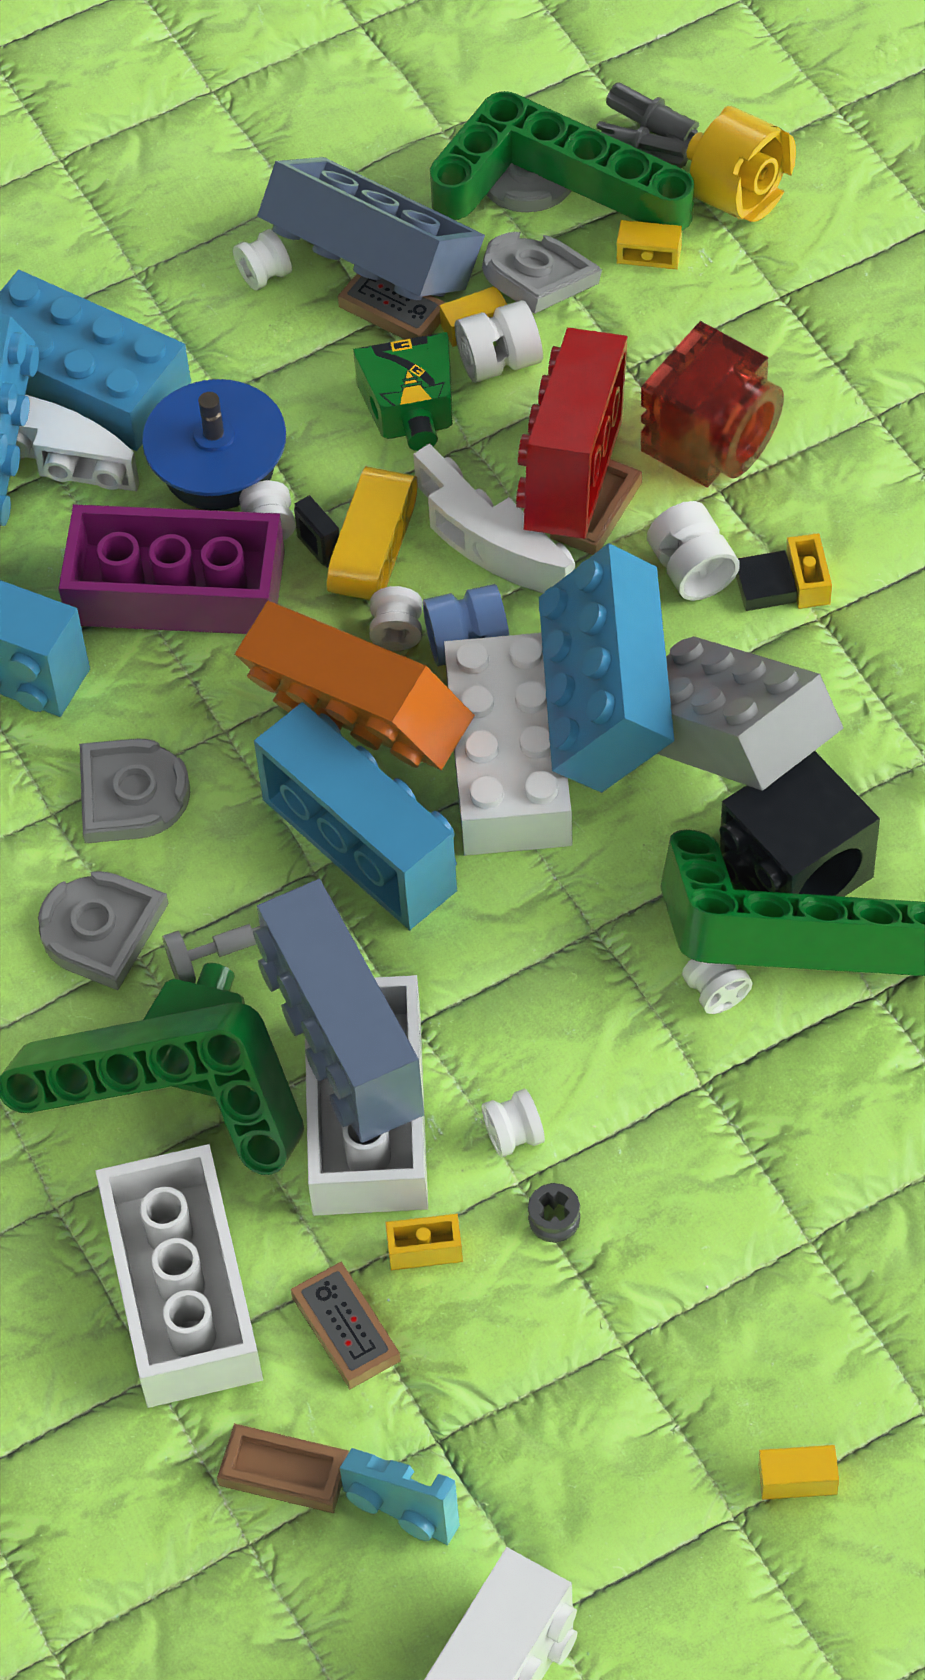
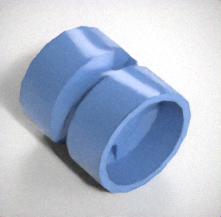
M496 584L469 589L466 591L464 598L460 600L452 593L423 599V613L427 635L437 666L446 665L444 641L509 636L506 614Z

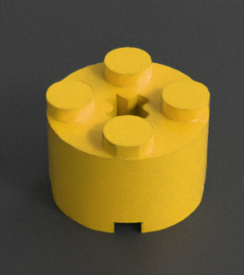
M725 107L705 132L696 133L688 144L686 155L692 161L690 175L694 180V198L738 219H746L750 222L761 220L773 210L784 193V190L777 188L783 174L792 175L796 160V144L793 136L781 128L736 107Z

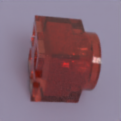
M699 321L641 386V407L647 409L641 415V423L645 424L641 431V451L707 488L720 473L730 478H737L744 474L756 462L770 441L783 408L784 393L782 388L767 380L768 357Z

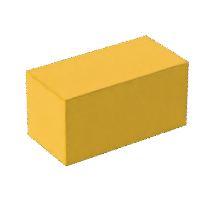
M621 220L617 239V264L678 270L682 247V226Z
M493 286L439 305L441 327L444 332L448 333L452 347L457 346L454 325L456 320L481 312L485 313L488 317H493L497 307L507 305L500 290Z
M820 534L788 537L786 554L797 588L798 609L830 605L832 583Z
M458 1214L385 1222L391 1270L463 1262Z
M835 1445L759 1450L758 1466L762 1500L838 1494L839 1474Z

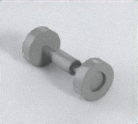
M250 924L223 932L212 936L213 942L188 951L179 931L163 935V944L175 979L196 983L191 961L216 952L219 957L256 945L253 931L259 929L260 926L251 928Z

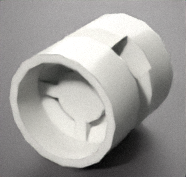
M524 300L497 307L493 317H488L485 313L481 312L455 321V336L459 353L472 382L476 383L502 375L503 368L506 365L512 370H519L541 363L543 360L538 327L529 306ZM494 341H496V343H497V346H495V347H494V345H493V342H494Z
M696 501L682 502L670 507L652 522L647 532V541L662 565L667 567V574L680 595L690 601L706 599L726 588L735 579L740 567V561L723 535L719 534L720 529L702 503Z

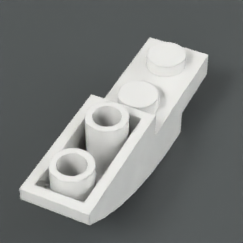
M25 395L29 397L30 401L29 416L25 426H19L16 446L20 448V458L36 459L39 476L48 477L59 482L74 481L98 485L109 490L124 489L137 492L139 478L134 452L118 437L77 412L46 400Z
M431 444L413 454L418 488L428 497L430 528L467 559L492 574L540 593H545L548 588L554 586L575 569L574 559L563 544H555L545 533L523 530L524 512L517 508L516 504L509 497L494 506L489 496L482 489L475 490L463 478L459 466L452 458H443Z

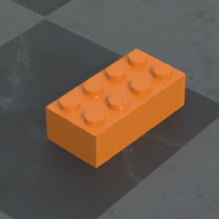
M269 600L235 652V655L250 669L247 677L263 689L275 692L276 695L273 701L285 711L290 712L303 702L317 715L323 713L329 716L338 726L339 730L342 727L350 730V735L363 745L373 750H378L381 744L391 748V754L415 768H418L420 763L423 762L442 770L475 716L426 665Z

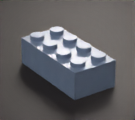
M325 157L275 161L257 217L273 224L272 230L276 234L292 240H300L302 238L314 244L312 250L318 255L333 260H340L342 258L354 264L353 271L357 274L373 280H381L383 278L395 284L394 291L413 300H422L423 296L429 295L444 297L445 293L466 290L485 237L484 234Z
M320 878L257 905L260 928L254 930L253 935L263 957L258 960L261 974L269 990L272 992L280 989L286 1000V1003L282 1004L281 1007L293 1035L304 1034L310 1048L305 1050L306 1057L316 1079L322 1081L327 1078L334 1091V1094L329 1095L330 1102L341 1126L346 1127L351 1124L360 1142L363 1143L424 1116L419 1058Z

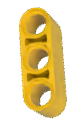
M367 466L363 469L329 563L327 573L328 592L370 600L375 592L387 587L414 510L418 489L417 476Z

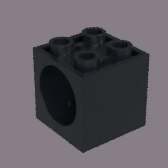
M814 751L763 791L746 785L722 801L721 827L719 829L720 850L731 882L734 884L741 883L747 891L845 897L874 877L880 818Z

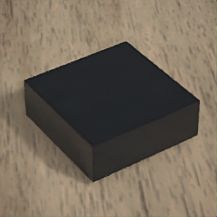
M309 495L295 503L294 512L297 537L316 559L328 568L340 534L339 527Z
M785 550L738 558L740 567L736 579L745 611L797 602V588Z

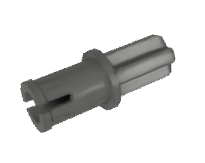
M620 82L615 83L607 95L606 104L610 108L640 124V127H647L649 132L656 135L685 141L689 144L691 138L698 132L696 129L699 127V122L672 110V108L665 105V101L661 97L652 100Z
M599 121L596 125L597 129L601 130L602 133L679 168L687 164L686 152L688 143L685 141L650 134L647 127H640L638 130L604 121Z

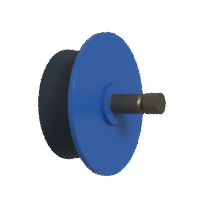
M204 380L188 384L173 391L155 406L144 426L142 437L143 450L152 471L167 484L170 491L178 499L200 509L225 510L240 506L239 497L244 489L257 482L271 480L274 467L280 460L285 448L286 427L278 406L259 389L233 380Z

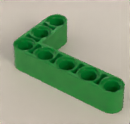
M509 91L496 92L487 97L430 167L432 209L453 220L467 217L511 163L638 222L682 226L683 231L690 226L693 219L694 180L688 172Z
M679 830L670 836L661 880V891L678 947L688 958L698 962L925 976V902L734 890L719 844L713 837L696 830Z
M228 1003L33 1041L25 1044L0 1075V1099L11 1110L19 1113H33L208 1080L239 1158L248 1169L261 1175H272L284 1167L302 1138L304 1131L302 1117L265 1023L255 1009L243 1003Z

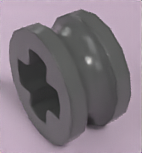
M550 1183L542 1185L533 1192L528 1204V1220L533 1233L546 1242L554 1243L565 1241L573 1236L580 1224V1203L574 1191L563 1184ZM558 1204L564 1206L565 1218L560 1221L556 1216L551 1221L544 1219L545 1206L549 1205L553 1210Z

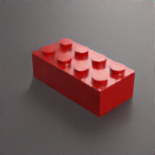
M567 327L561 347H552L548 375H543L540 383L538 404H533L531 407L528 434H522L519 444L518 465L526 466V477H520L516 496V507L524 509L523 530L586 538L623 419L628 336Z

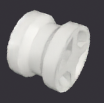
M271 229L259 233L256 241L250 244L241 242L233 248L236 265L244 280L253 290L265 287L268 279L273 276L284 277L292 271L288 252L281 239Z
M270 480L260 481L241 492L239 500L242 512L279 513L283 540H286L293 534L296 526L294 515L289 510L291 498L289 489L283 483Z
M401 586L382 588L372 595L370 611L374 619L370 623V640L375 645L391 651H402L416 646L422 639V626L418 620L422 614V598L410 588Z
M691 959L682 972L687 985L690 988L698 989L700 992L699 1002L706 1013L709 1014L721 1013L732 1008L747 996L753 985L751 978L745 970L737 969L735 965L704 963Z
M525 1088L514 1092L511 1100L502 1103L491 1100L482 1104V1114L488 1134L496 1152L501 1158L511 1155L515 1147L521 1144L528 1143L536 1146L544 1143V1130L531 1095Z

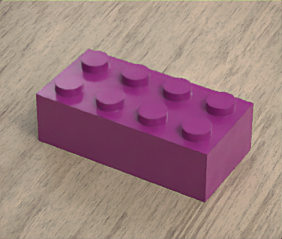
M73 504L58 588L61 602L76 607L80 624L86 627L247 634L268 600L278 604L285 553L280 514Z

